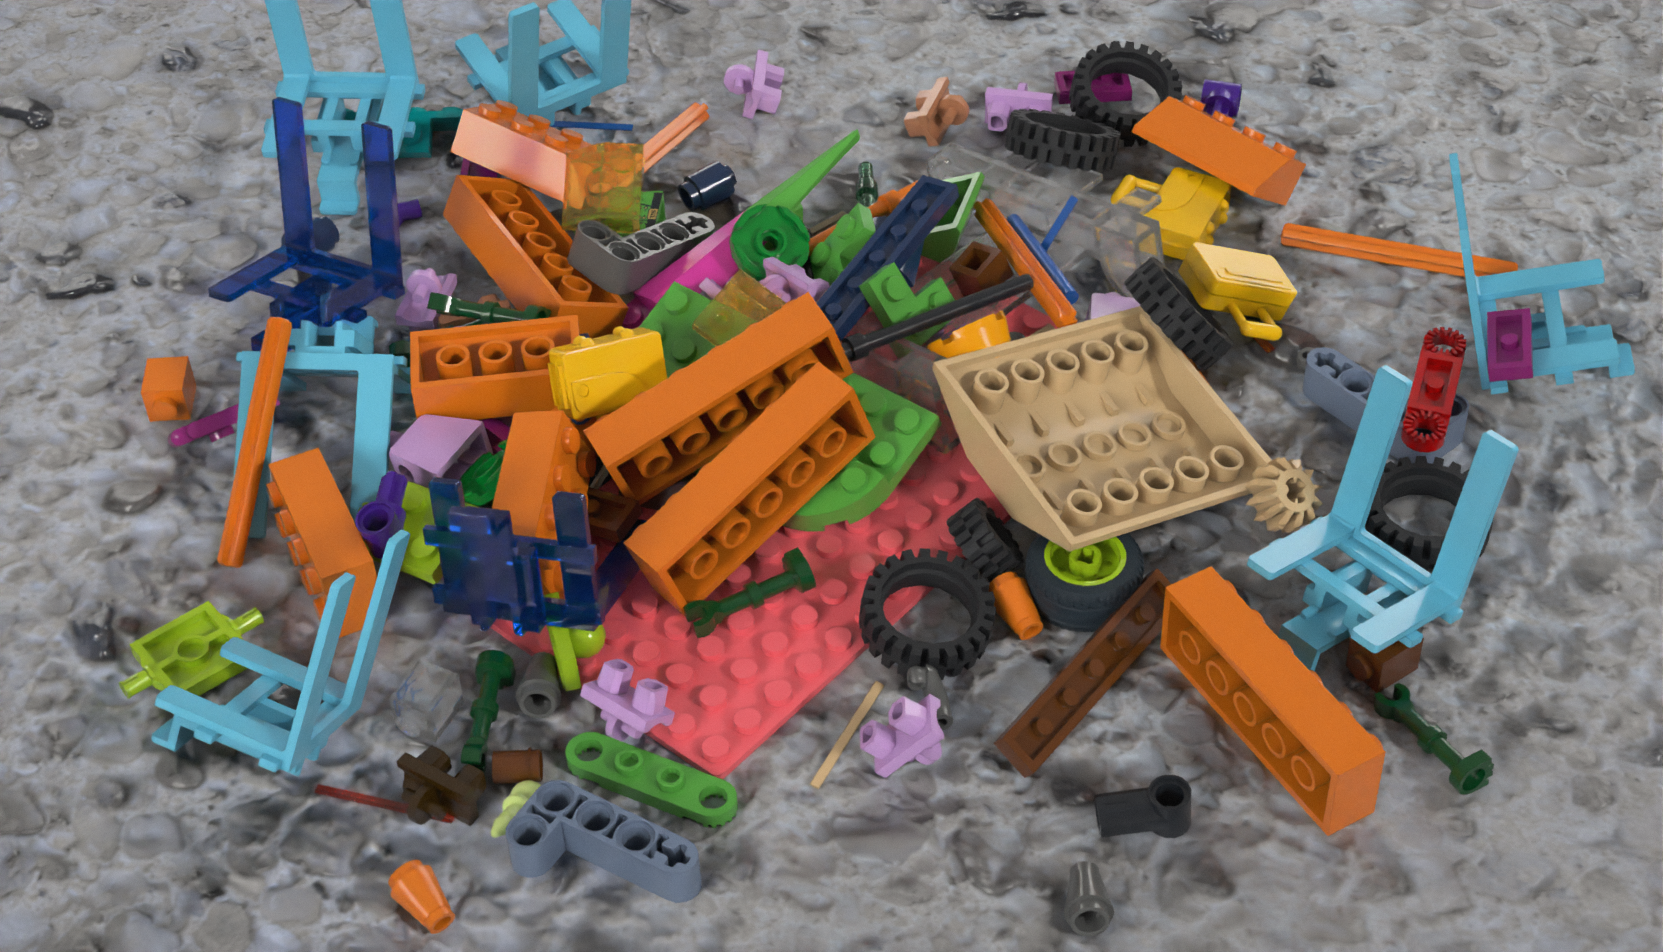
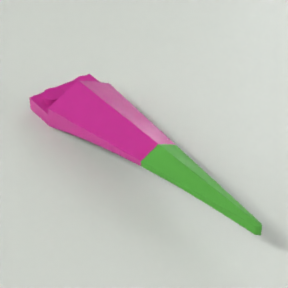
M858 129L844 137L745 211L756 205L767 204L766 206H783L793 212L824 176L859 141ZM745 211L634 291L635 298L627 304L629 309L622 327L629 329L638 328L674 281L700 294L703 290L699 285L708 277L728 292L726 288L728 280L732 276L738 278L743 273L732 258L729 241L733 226Z

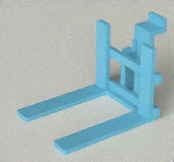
M265 0L284 77L283 81H278L275 90L277 100L271 119H266L263 128L265 139L261 148L262 155L265 158H287L290 154L295 135H312L311 144L313 152H323L321 167L317 177V185L321 197L320 213L323 215H356L360 203L357 178L364 153H371L373 160L398 159L403 137H414L415 122H407L413 99L423 100L426 90L425 84H419L402 0H370L385 73L316 71L313 66L297 0ZM306 97L323 98L317 120L300 119ZM343 99H360L355 120H344L346 109Z
M557 0L548 4L547 12L566 36L540 47V8L538 5L532 2L514 9L508 14V45L496 49L495 55L491 53L476 33L455 41L456 50L473 71L472 74L467 75V81L474 90L484 87L495 103L497 100L512 103L518 107L517 112L526 116L533 114L544 117L551 122L550 126L555 123V112L568 107L574 115H579L582 108L591 105L592 96L627 82V76L629 75L627 65L631 0H602L600 32L595 25L591 26L571 0ZM576 49L593 72L578 78L561 55Z
M1449 154L1461 251L1482 390L1491 389V395L1508 392L1507 380L1489 382L1487 312L1497 311L1495 299L1535 293L1542 294L1544 312L1531 314L1533 377L1555 374L1556 386L1574 383L1572 371L1608 366L1610 378L1633 375L1635 367L1631 346L1629 343L1617 344V340L1613 339L1611 324L1586 328L1584 325L1564 326L1559 290L1604 283L1605 278L1601 259L1479 277L1475 275L1458 154Z
M336 315L333 319V327H318L311 321L301 320V329L291 330L288 346L294 349L295 352H287L279 391H306L307 383L297 376L358 377L350 514L355 522L359 507H362L364 502L376 501L381 478L388 472L393 393L412 394L410 367H407V358L404 356L374 354L375 328H378V321L372 316ZM242 351L236 353V361L241 363L234 476L261 351ZM274 416L248 538L263 539L266 537L269 500L266 484L270 483L268 464L271 463Z
M1387 365L1377 370L1331 512L1324 517L1320 516L1312 520L1309 525L1283 539L1280 537L1270 542L1264 549L1250 555L1247 562L1248 567L1267 580H1273L1294 568L1313 581V583L1306 586L1302 601L1310 606L1302 610L1300 615L1282 624L1278 634L1279 639H1284L1288 642L1294 655L1309 670L1315 671L1322 652L1347 639L1350 635L1353 640L1372 653H1378L1396 641H1400L1407 647L1412 648L1419 644L1423 638V634L1417 631L1418 628L1437 617H1441L1449 624L1462 617L1464 611L1460 609L1519 451L1517 445L1493 430H1488L1482 434L1432 574L1365 529V524L1412 387L1410 379ZM1335 546L1354 559L1331 572L1312 558ZM1372 574L1387 583L1368 595L1363 594L1368 589Z
M401 529L387 541L347 684L328 675L356 578L355 575L348 572L336 579L330 586L308 667L238 637H233L221 646L219 655L263 675L226 705H218L174 685L168 686L157 694L155 706L173 713L174 717L152 733V742L176 752L193 737L210 745L217 741L259 759L258 765L276 773L281 769L299 776L305 758L312 761L317 760L321 749L327 745L329 736L361 708L410 533ZM283 684L301 691L296 710L270 700L267 697Z

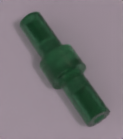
M865 161L858 166L859 180L856 182L855 192L857 201L861 205L869 207L878 199V183L874 180L872 163Z

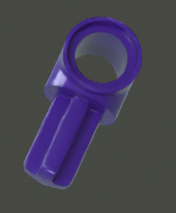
M1205 79L1201 94V102L1206 104L1203 111L1212 116L1216 110L1230 117H1237L1242 84Z
M388 471L381 478L376 501L363 506L355 518V525L368 549L374 557L379 559L383 558L389 538L401 529L404 530L406 512L401 506L408 482L405 475L398 474L396 471Z

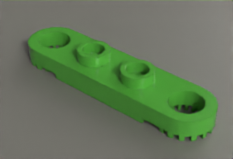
M597 732L581 733L573 737L566 746L565 754L568 769L572 771V775L575 777L578 775L579 779L591 780L598 783L599 787L680 818H683V816L690 818L698 824L703 823V827L712 825V828H717L716 825L719 824L722 827L725 825V822L728 821L730 823L733 816L736 817V811L738 810L736 790L729 782ZM588 748L590 751H593V748H595V751H599L601 755L593 761H583L578 758V754L581 755L582 751L584 753L587 752ZM710 795H713V798H716V795H718V798L721 799L723 797V800L726 801L724 805L716 809L702 806L705 797L710 799Z

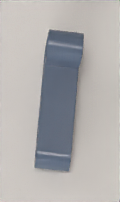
M1321 347L1313 349L1307 354L1302 390L1309 400L1357 432L1375 376L1332 348ZM1458 393L1455 395L1445 442L1440 449L1428 453L1417 452L1403 443L1401 432L1408 398L1389 454L1397 460L1408 457L1411 463H1415L1416 456H1426L1427 463L1433 464L1435 457L1441 458L1457 447L1463 441L1469 411L1468 400ZM1424 428L1414 430V432L1418 431V435H1420V433H1423V437H1425L1426 434H1429L1430 437L1431 433H1433L1432 431Z
M551 780L541 785L506 827L505 836L513 870L523 877L534 878L544 875L565 851H569L671 902L683 903L692 900L699 894L702 888L699 853L695 844L567 781Z

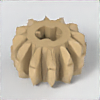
M1285 457L1275 458L1268 461V464L1257 467L1252 472L1254 479L1245 486L1253 495L1245 505L1255 506L1257 510L1254 521H1265L1267 531L1276 532L1281 530L1282 533H1292L1316 519L1314 511L1318 510L1323 503L1315 496V493L1322 486L1312 483L1311 477L1314 470H1302L1300 459L1287 461Z

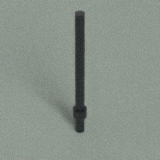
M1029 274L1021 275L866 335L856 333L843 338L841 345L850 362L860 360L869 356L871 350L1031 290L1033 288V280Z

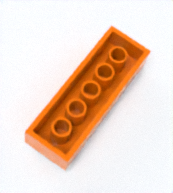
M456 175L443 211V216L517 310L525 311L527 306L537 305L551 310L550 317L578 315L580 334L588 333L591 339L613 334L614 328L622 326L629 307L618 294L602 289L568 263L567 258L573 240L528 186L512 179Z
M807 292L797 299L788 301L781 309L760 322L749 325L742 333L726 343L712 348L705 356L687 367L676 370L669 378L648 391L639 393L632 401L619 409L600 417L593 425L583 431L624 497L638 500L641 505L712 461L730 444L737 434L743 432L751 425L768 405L780 398L800 375L809 371L817 362H820L841 379L854 372L834 327L810 293Z
M817 362L809 371L800 375L780 398L768 405L751 425L743 432L737 434L722 452L711 462L705 464L698 474L679 492L670 496L665 505L649 520L639 525L624 542L651 587L681 614L685 616V605L692 601L704 600L876 437L854 388L820 362Z
M1212 566L1165 587L1160 649L1323 832L1329 836L1374 813L1386 753L1379 739L1374 734L1368 733L1356 721L1349 707L1344 702L1338 701L1325 688L1318 674L1313 670H1309L1294 655L1288 642L1284 639H1279L1266 625L1262 615L1257 610L1251 609L1238 595L1234 585L1229 580H1224Z

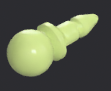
M525 780L513 787L510 795L503 801V812L493 822L490 832L492 837L497 838L505 835L509 822L541 784L533 780Z

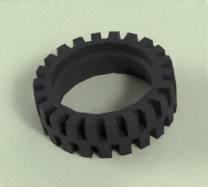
M1113 41L1109 48L1104 43L1098 45L1096 51L1093 49L1089 50L1085 58L1082 57L1079 61L1069 94L1070 108L1072 112H1076L1075 116H1078L1080 119L1093 120L1094 123H1102L1119 131L1120 139L1124 140V147H1133L1135 140H1137L1139 146L1146 145L1148 141L1132 133L1134 125L1148 113L1139 115L1122 114L1107 108L1092 92V81L1099 76L1111 73L1130 74L1144 80L1155 89L1160 98V103L1169 96L1181 100L1182 81H1178L1179 73L1177 69L1171 70L1172 63L1168 58L1161 61L1162 54L1157 50L1150 55L1148 54L1149 46L1141 44L1138 50L1134 49V42L1126 41L1125 46L1121 47L1119 41Z
M1019 109L1011 112L1004 146L1016 155L1024 156V158L1030 160L1036 159L1040 163H1051L1052 166H1065L1068 169L1074 170L1079 168L1083 171L1093 170L1102 172V170L1109 171L1113 169L1119 146L1120 132L1105 124L1094 123L1093 120L1080 119L1074 115L1067 116L1064 113H1052L1046 110Z
M1155 257L1149 258L1124 282L1133 298L1151 317L1152 321L1162 329V332L1179 349H1182L1189 359H1192L1203 370L1209 369L1234 346L1228 333L1221 327V324L1212 316L1210 311L1201 308L1189 288Z
M1416 456L1415 463H1411L1408 457L1399 458L1397 466L1392 461L1385 464L1365 529L1428 571L1429 568L1434 569L1446 535H1420L1405 530L1389 519L1383 507L1393 499L1407 495H1430L1446 500L1456 507L1469 469L1464 473H1460V464L1452 462L1449 467L1443 466L1444 459L1438 457L1434 458L1433 464L1427 463L1426 456ZM1493 521L1491 523L1490 529L1488 531L1487 537L1485 539L1479 557H1481V555L1484 553L1486 545L1488 544Z
M920 548L918 557H915L910 549L902 551L900 560L895 554L886 558L885 565L880 563L874 569L873 575L869 576L861 599L859 629H862L861 637L864 644L869 643V652L874 658L882 654L881 664L886 668L890 669L894 663H897V674L906 677L910 667L913 665L923 667V664L926 663L936 668L941 680H944L946 671L949 672L951 677L960 675L963 666L969 670L975 665L977 658L980 659L984 654L994 626L996 607H994L995 597L993 592H988L990 584L986 578L978 579L979 570L973 565L964 570L965 560L957 555L952 562L947 561L948 552L938 550L937 557L934 558L930 556V549ZM919 585L939 588L956 597L968 610L971 618L970 627L965 634L953 641L934 644L916 641L898 632L886 619L883 611L884 602L889 595L902 588Z

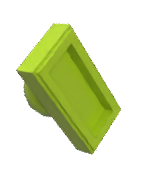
M559 593L543 595V599H541L562 687L566 691L582 688L576 657L590 658L598 654L604 646L606 631L598 618L589 614H577L566 622Z

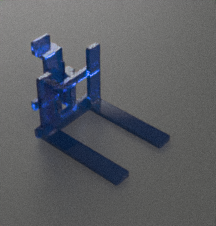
M277 97L272 100L285 244L209 287V297L224 302H232L249 291L273 297L275 300L269 303L270 317H281L289 320L292 323V329H301V320L311 321L318 327H332L336 321L342 319L357 324L367 318V310L362 308L369 304V302L379 296L396 300L405 294L392 128L372 121H366L361 124L372 265L318 250L315 247L302 104L298 101ZM289 268L313 275L294 287L270 280ZM332 283L339 286L333 289ZM265 330L251 337L252 351H261ZM288 346L287 352L292 350V348Z
M434 477L428 484L435 525L426 524L422 530L425 545L438 546L444 584L435 583L432 587L434 603L443 604L444 612L471 615L472 624L480 625L481 631H488L497 619L513 621L514 633L518 636H524L527 631L540 633L545 625L594 632L599 625L604 623L607 613L640 570L624 544L633 534L634 530L647 521L638 519L622 542L614 546L595 572L594 565L598 561L596 544L591 542L587 502L584 494L557 491L552 497L557 540L513 534L510 511L473 506L465 507L460 480ZM538 559L560 561L565 599L543 597Z

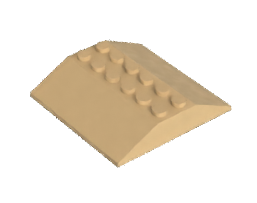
M1140 306L934 362L932 366L968 460L1011 518L1067 551H1073L1251 494L1245 486L1254 479L1252 472L1257 467L1268 464V461L1271 460L1182 351L1162 332V329L1152 321L1151 317Z

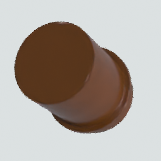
M529 747L528 750L493 751V783H519L525 780L542 782V750Z

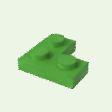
M857 203L848 214L843 215L839 219L834 231L826 240L816 245L810 257L814 279L821 278L831 286L876 232L869 208Z
M895 262L885 265L859 285L860 290L883 327L955 301L941 277L931 280L913 294ZM950 321L897 340L893 344L901 356L910 354Z

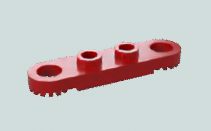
M1437 327L1433 328L1432 331L1429 330L1424 336L1401 432L1403 443L1417 452H1434L1440 449L1445 442L1466 350L1464 335H1459L1458 330L1453 332V328L1450 327L1448 330H1445V327H1440V330ZM1436 345H1447L1452 348L1450 352L1449 349H1446V351L1443 352V348H1441L1439 351V347ZM1424 428L1432 431L1433 433H1431L1430 437L1429 434H1426L1425 437H1423V433H1420V435H1418V431L1414 432V430Z

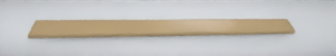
M874 682L810 782L811 786L817 789L821 787L884 688L882 683Z

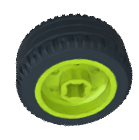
M1129 533L1073 551H1067L1038 534L1032 541L1026 555L1025 579L1039 616H1042L1048 623L1068 631L1095 632L1137 590L1143 581V555L1138 543Z

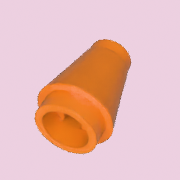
M1006 572L994 578L989 583L988 592H993L994 607H996L997 614L1017 633L1021 640L1035 637L1042 631L1043 623L1040 620L1026 579L1019 577L1016 572Z
M415 859L404 863L393 872L388 880V885L392 889L391 897L426 927L431 934L443 931L454 921L455 914L452 912L430 865H423L420 860Z

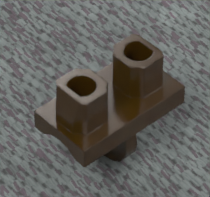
M433 745L417 758L405 752L396 761L397 767L404 771L401 799L409 804L407 809L409 820L422 825L432 817L442 820L448 814L471 826L479 817L476 801L487 788L485 775L482 770L468 764L454 777L447 774L452 768L450 757L443 750Z

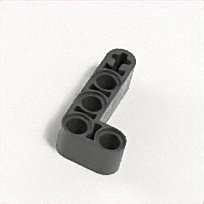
M687 212L622 237L601 222L582 220L578 223L567 260L573 268L607 292L621 295L627 294L642 287L657 274L711 236L715 225L710 218L703 214Z

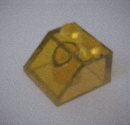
M603 142L566 153L562 230L576 231L578 223L582 220L601 222L616 233L632 234L641 230L645 160L644 144Z

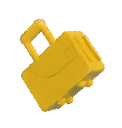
M1175 167L1163 185L1137 178L1131 174L1126 175L1113 192L1110 200L1115 207H1124L1144 213L1140 219V248L1184 260L1194 242L1213 245V235L1220 224L1223 225L1228 220L1227 212L1230 205L1231 185L1217 177ZM1135 187L1157 193L1150 205L1128 199Z
M1194 242L1178 272L1199 306L1203 309L1230 313L1243 336L1271 341L1279 340L1282 336V329L1276 325L1274 320H1282L1297 295V291L1276 259L1266 254ZM1244 316L1260 318L1263 323L1247 321Z
M618 326L614 328L613 334L593 339L577 336L573 343L554 347L549 351L550 363H547L554 405L558 406V410H563L568 418L574 420H582L594 416L598 420L600 417L607 415V413L614 412L632 401L639 393L648 391L667 379L661 335L657 331L643 327L629 329Z

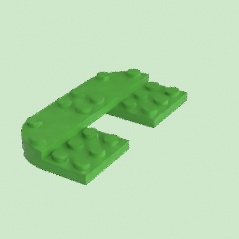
M674 281L639 327L660 333L667 378H669L676 370L687 367L705 356L712 348L726 343L742 333L749 325L756 322ZM852 373L842 379L854 388L876 437L782 526L801 531H825V525L845 520L852 524L869 515L890 496L942 425L939 416L856 373ZM700 467L699 469H697V470L694 471V472L698 474L699 470H700L702 467Z

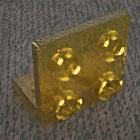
M739 269L694 320L692 329L713 345L719 346L742 333L749 325L760 322L778 311L786 302Z

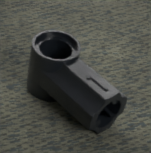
M1166 774L1159 776L1146 788L1094 794L1096 820L1101 838L1153 831L1164 838H1176L1186 833L1191 826V787L1186 780L1176 775Z

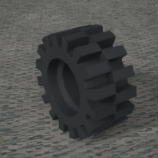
M975 498L947 519L948 530L955 537L956 545L961 547L965 558H969L971 565L979 569L981 576L987 578L989 582L1003 573L1011 572L1024 562L1022 558L1024 557L1023 553L1018 549L1020 547L1017 541L1012 538L1013 535L1010 530L1004 527V522L1000 517L997 518L995 512L990 507L988 508L986 503L982 500L980 501L979 498Z

